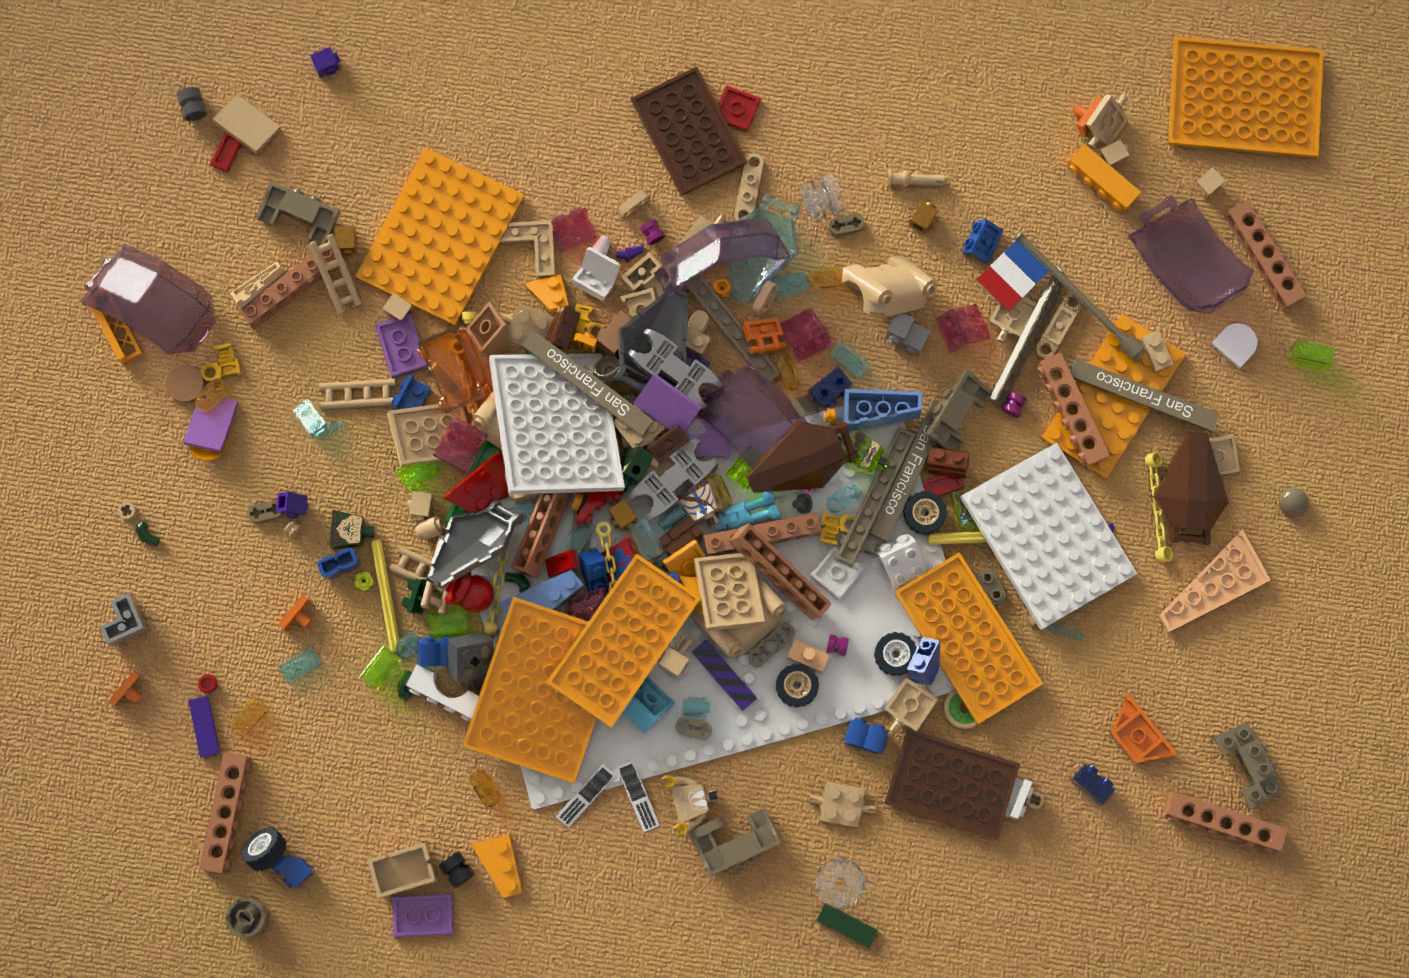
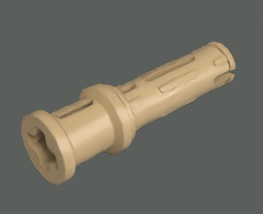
M907 170L903 172L887 171V186L889 187L891 185H902L903 187L908 185L944 186V174H912Z

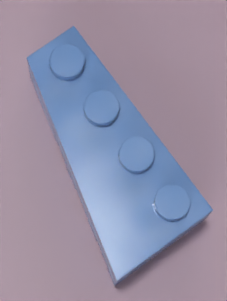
M845 389L843 422H847L848 432L920 418L922 392Z
M570 570L514 597L556 611L586 587L575 573ZM513 597L499 602V605L506 614Z

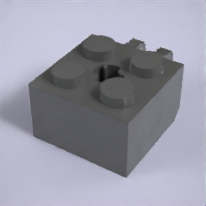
M484 632L449 638V676L456 683H462L464 692L470 691V681L472 680L474 688L476 690L481 689V678H486L493 657V640Z

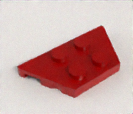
M496 452L442 498L470 513L482 511L494 500H501L508 494L501 452Z

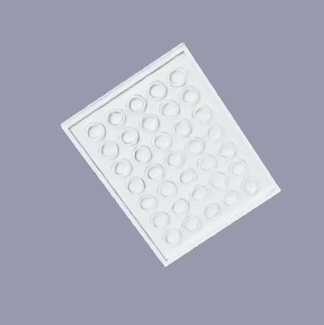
M534 354L490 355L489 363L509 494L623 491L625 486L612 413ZM566 354L594 376V364L603 358L602 354Z
M1057 443L960 497L1040 630L1137 575L1136 570Z

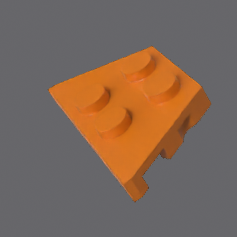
M1127 695L1110 734L1133 763L1137 764L1178 754L1134 699Z

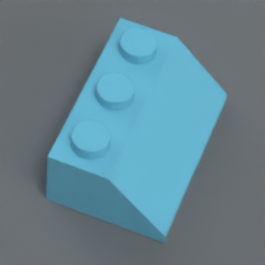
M647 676L622 713L645 734L665 715L675 702Z

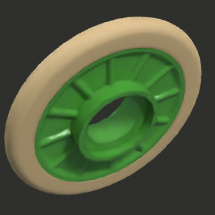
M953 689L944 701V714L947 720L953 726L960 729H970L977 726L969 712L963 713L960 711V704L963 702L955 689Z

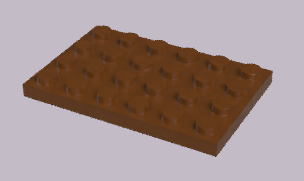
M697 66L630 98L680 196L747 164L744 154Z
M907 729L884 804L998 840L1020 763Z

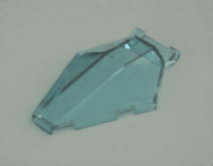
M765 194L760 207L730 225V297L749 304L760 293L763 285L768 280L772 281L799 253L795 220L799 215L801 207L789 205L772 198L769 194ZM771 205L789 212V217L787 218L769 211L767 207Z

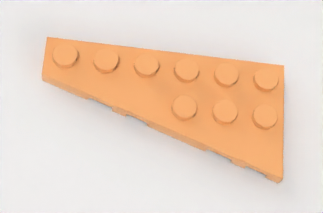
M1243 529L1159 615L1167 633L1271 581Z

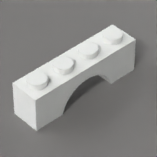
M416 665L406 684L410 687L409 691L418 696L422 693L428 696L427 701L435 705L440 702L445 705L443 709L453 714L457 711L462 714L461 718L471 722L479 695L468 691L457 698L446 697L438 689L436 682L437 674Z

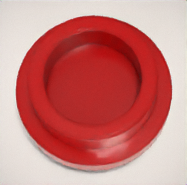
M205 674L199 679L198 687L203 693H213L218 687V680L211 674Z

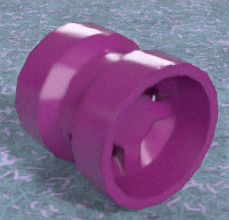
M656 219L650 220L640 227L641 232L647 236L646 241L649 245H654L665 238L663 231L659 230V224Z
M1010 392L1007 397L1008 402L1003 406L1002 411L1010 416L1019 418L1022 413L1021 408L1025 405L1027 399L1020 394Z
M830 634L826 653H838L839 656L845 657L849 638H838L836 635Z

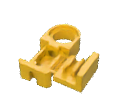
M576 304L574 311L581 313L574 333L591 334L594 327L603 328L601 324L590 322V318H588L589 312L592 313L593 307Z
M231 343L215 346L214 350L216 354H219L220 359H218V362L205 365L201 371L202 377L209 383L222 381V377L233 374L242 375L239 367L240 363L234 356ZM208 369L216 370V375L213 378L206 377Z
M824 510L820 524L822 532L819 542L836 546V534L839 535V532L847 534L849 530L845 524L849 520L853 521L855 517L846 514L840 517L826 513L827 510Z

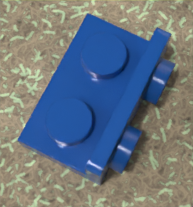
M987 219L978 220L971 228L972 232L964 243L962 253L965 255L970 254L986 264L989 263L1004 230Z
M409 374L408 378H404L400 385V393L395 394L391 403L393 410L423 406L431 391V387L414 380V376Z

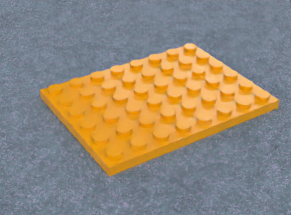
M1175 37L1168 145L1317 158L1319 154L1324 50Z
M425 148L355 278L389 295L394 293L412 306L456 327L462 312L467 307L500 245L501 238H503L509 223L514 219L525 195Z
M513 596L462 747L575 783L596 717L546 682L583 631L588 621Z

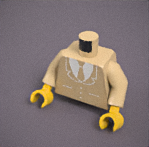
M671 775L662 777V779L668 780V785H664L663 788L670 787L679 820V824L675 825L674 828L679 827L681 829V833L677 834L679 837L699 827L706 819L709 812L707 804L718 801L716 790L704 792L702 784L687 777H673Z

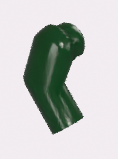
M142 521L136 525L135 531L140 541L157 547L160 538L149 534L148 524Z
M506 572L505 582L516 583L519 587V592L529 589L530 582L523 574Z
M409 670L404 672L398 682V696L404 700H409L412 692L407 690L406 685L412 674Z

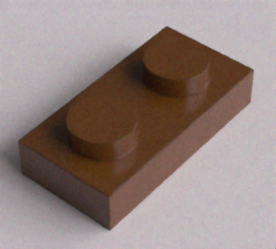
M677 424L650 444L647 449L651 454L655 455L654 458L660 463L689 442L690 439Z

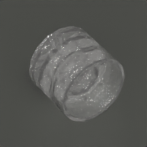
M833 174L820 177V187L813 180L810 181V187L807 183L801 184L802 199L813 221L820 219L819 213L822 218H826V208L833 215L845 211L843 196Z

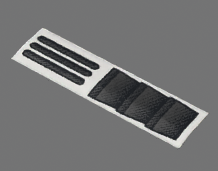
M633 760L618 766L617 770L643 832L660 826Z
M602 764L556 817L569 828L616 775Z

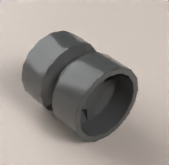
M189 87L177 93L179 105L183 107L181 108V113L185 121H196L207 115L205 104L202 102L203 97L200 88Z

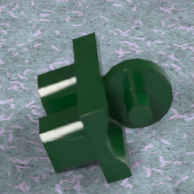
M409 579L407 587L412 590L411 596H405L402 601V606L407 608L406 612L422 614L423 609H426L420 605L427 579Z

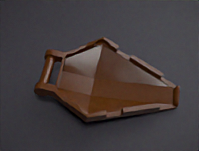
M796 421L786 431L785 437L780 442L776 441L756 462V467L746 475L753 493L823 488L845 462L853 461L859 457L857 450L853 447L847 422H841L833 427H825ZM838 433H841L847 450L846 453L843 452L840 440L836 435Z
M1187 432L1153 497L1171 526L1170 541L1172 543L1184 541L1210 545V530L1229 502L1208 434ZM1179 528L1202 530V535L1180 534Z

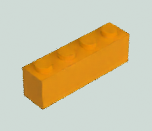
M1085 144L1071 157L1067 164L1069 170L1074 175H1079L1088 187H1093L1102 199H1107L1112 203L1111 205L1116 211H1121L1123 214L1141 194L1140 190Z

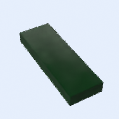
M827 903L824 904L816 920L870 948L878 932L877 929Z

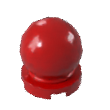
M470 571L447 585L445 591L449 593L448 597H445V601L452 605L459 603L467 612L478 613L489 608L493 603L495 592L490 580L481 575H471Z

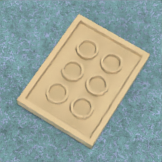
M462 401L391 410L387 413L400 467L475 455Z
M737 553L694 558L706 631L764 625L765 619L755 566L744 555Z

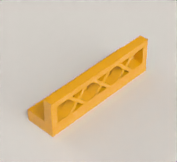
M106 289L97 295H94L92 292L85 295L118 361L123 365L142 355L143 353L110 290ZM107 295L110 299L108 308L100 306L98 302L99 299ZM110 312L117 313L118 319L116 324L108 321ZM118 328L126 330L127 333L124 340L117 338ZM126 344L133 345L136 352L126 356L124 352Z

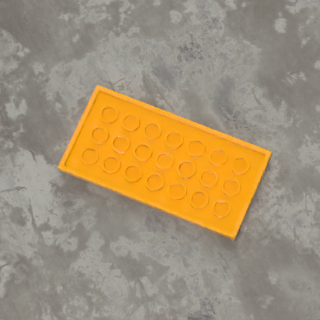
M1122 313L1115 323L1125 335L1130 336L1133 334L1140 342L1141 336L1152 333ZM1109 332L1089 364L1163 391L1186 353L1163 340L1174 365L1154 372L1147 353L1137 362L1133 359L1130 360L1118 348L1121 345L1119 340ZM1077 381L1076 385L1110 455L1106 460L1092 465L1088 469L1106 480L1151 409ZM1073 407L1067 408L1069 414H1076V410ZM1059 412L1055 415L1041 439L1050 445L1057 443L1064 454L1080 463L1077 456L1079 452L1076 447L1072 446L1069 439L1071 435L1068 429H1064L1061 423L1062 416ZM1081 424L1075 425L1078 432H1084V427ZM1085 441L1083 443L1086 449L1093 448L1090 442Z
M960 552L894 592V595L920 636L941 642L939 666L977 725L1043 685L1042 680Z
M636 553L546 683L612 728L701 597Z

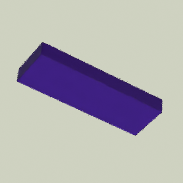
M209 696L188 700L200 758L220 754Z

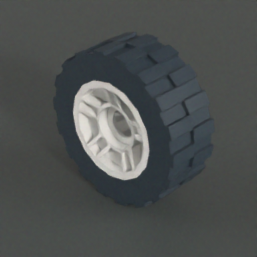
M902 632L886 634L875 647L874 658L876 665L878 664L879 669L883 670L887 675L901 676L908 673L907 667L917 649L914 640L912 641L910 636H906ZM895 650L900 654L897 658L892 655Z
M263 828L252 835L245 843L241 853L242 859L253 870L257 872L264 871L281 859V856L285 853L287 842L275 828Z

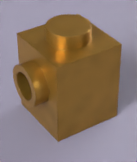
M921 201L910 219L909 226L926 234L929 227H934L936 224L938 210L935 209L936 207L933 204Z
M335 227V240L342 256H350L352 253H357L355 227Z
M625 499L608 509L609 514L612 516L610 521L616 529L620 528L621 531L625 529L629 531L637 525L635 522L638 521V518Z

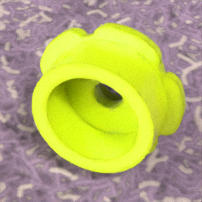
M363 572L356 575L354 584L358 589L366 591L373 585L374 580L371 578L370 573Z

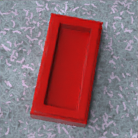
M225 132L210 165L228 173L242 143Z
M940 475L922 481L925 492L930 491L938 496L964 489L963 482L959 477Z
M569 549L545 559L549 578H554L567 571L579 568L575 549Z

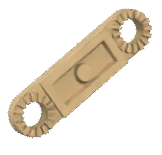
M751 153L746 157L747 164H744L734 213L736 223L742 226L750 224L754 215L764 164L762 156L757 153ZM756 159L760 164L757 167H751L749 161ZM744 211L749 214V218L741 220L738 217L739 213Z
M1071 293L1065 296L1036 346V355L1042 360L1054 355L1082 306V303L1079 301L1076 307L1069 306L1068 299L1075 298ZM1046 345L1050 348L1051 352L1045 355L1041 353L1040 347Z

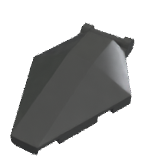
M674 286L670 287L617 331L620 367L613 378L614 380L622 381L641 392L645 385L625 375L624 372L646 383L651 379L628 356L630 350L643 354L649 353L652 350L649 338L643 334L646 329L660 333L675 343L678 348L673 355L686 363L688 294ZM667 346V347L665 348V350L662 352L661 356L664 354V352L667 350V348H668L669 346ZM656 360V362L654 363V365L651 367L650 370L653 369V367L656 365V363L658 362V360ZM661 372L658 374L662 379L667 377Z
M494 500L486 509L477 513L472 512L451 517L446 527L447 535L444 540L440 541L431 561L432 569L426 577L427 581L439 588H443L506 551L516 525H520L524 521V515L520 512L515 513L502 506L501 502ZM499 512L510 519L506 520L495 513Z

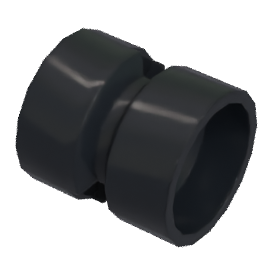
M460 851L454 853L439 865L444 875H449L448 880L454 889L475 875L470 865H465L466 860Z

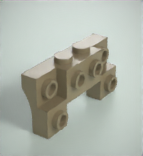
M270 182L256 218L275 227L281 214L309 225L312 229L307 237L308 241H316V244L320 246L328 242L326 236L334 233L333 228L341 213L338 209L321 203V200L317 197L311 196L309 198L298 189L293 191Z
M963 370L954 386L944 391L942 401L934 408V414L931 418L933 421L925 435L936 442L939 448L955 450L958 444L963 443L965 439L954 431H957L972 404L979 408L986 405L983 403L987 395H991L993 391L981 383L971 372Z
M1248 721L1212 738L1213 742L1216 741L1221 751L1219 752L1221 756L1234 751L1252 785L1239 791L1244 796L1248 809H1252L1284 793L1275 776L1276 766L1273 760L1268 758L1265 744L1256 739Z
M765 807L747 815V819L753 829L752 831L720 846L716 845L711 832L693 840L709 877L730 867L732 870L738 869L743 866V861L749 859L750 862L761 858L760 854L781 844Z

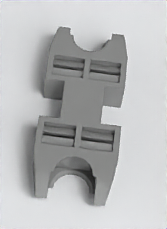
M646 329L643 334L649 338L652 350L646 354L630 350L628 356L650 377L654 373L658 375L660 372L677 384L675 388L679 391H682L687 383H690L683 394L702 406L701 410H704L707 405L699 396V387L702 385H712L720 389L722 386L721 381L710 369L696 359L691 366H688L673 355L678 348L675 343L660 333ZM667 346H669V347L667 348V350L664 352V354L661 356V354H662V352L665 350V348H666ZM656 360H658V362H657L656 365L653 367V369L650 370L651 367H652V366L654 365V363L656 362ZM698 368H699V369H700L699 372H698V373L696 374V376L692 379L693 375L695 374V372H696V371L698 370Z
M699 437L687 442L669 456L668 460L674 466L659 477L653 470L638 483L628 496L631 502L641 497H647L651 500V511L645 517L648 522L661 516L678 502L679 499L674 492L685 482L688 481L694 487L704 480L719 462L716 457L711 461L703 462L695 457L694 452L702 442Z

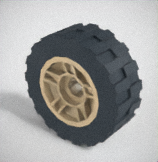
M930 491L915 493L914 496L909 498L903 511L905 523L909 526V529L913 530L916 534L922 535L937 532L944 524L947 515L946 504H944L943 499ZM927 509L928 516H923L922 511Z
M801 663L788 665L781 670L777 677L776 692L778 697L784 704L786 703L790 707H804L810 704L818 693V677L809 666ZM797 681L801 685L799 689L794 688V683Z

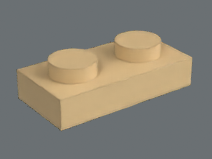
M1159 330L1141 336L1140 340L1145 346L1144 349L1147 351L1146 353L1154 372L1174 365Z

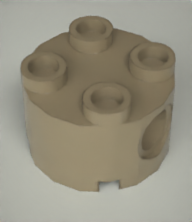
M240 898L229 905L225 914L226 925L236 936L255 937L266 929L269 922V911L260 900Z

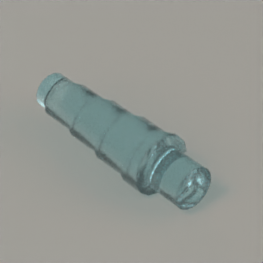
M344 421L317 425L316 428L309 429L310 436H322L345 428Z
M1052 623L1047 628V630L1053 631L1054 634L1082 640L1084 634L1058 623L1057 625Z

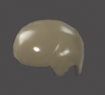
M605 356L594 364L593 372L604 383L615 382L616 380L613 378L620 367V361L614 356Z
M1291 487L1286 488L1280 493L1279 507L1284 514L1296 517L1306 512L1309 502L1303 490Z

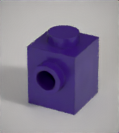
M331 47L310 55L319 78L325 75H333L340 69L338 63L341 62L337 52H332Z
M292 492L278 493L276 512L286 514L287 518L292 519L306 515L308 496Z

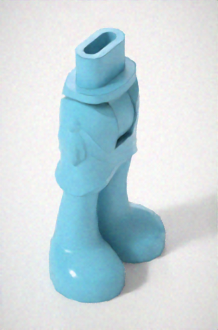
M763 492L762 496L755 500L744 501L723 510L722 513H719V516H716L719 523L715 525L716 532L738 529L747 524L752 525L762 520H781L773 493ZM772 505L763 511L751 515L749 514V511Z

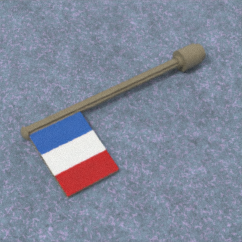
M1023 232L1018 233L1015 236V242L976 279L1009 312L1050 272L1119 340L1121 345L1118 348L1130 360L1133 359L1137 362L1147 352L1144 349L1145 346L1133 334L1130 336L1125 335L1023 235Z

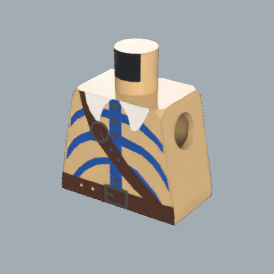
M705 479L677 496L694 521L705 520L709 528L719 523L715 513L722 510L723 506L714 479Z

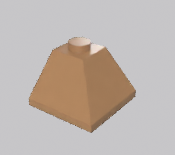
M489 301L467 326L466 330L481 353L488 356L500 355L508 346V325L492 302Z

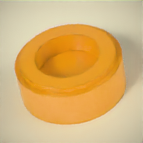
M576 493L570 509L578 511L584 493Z

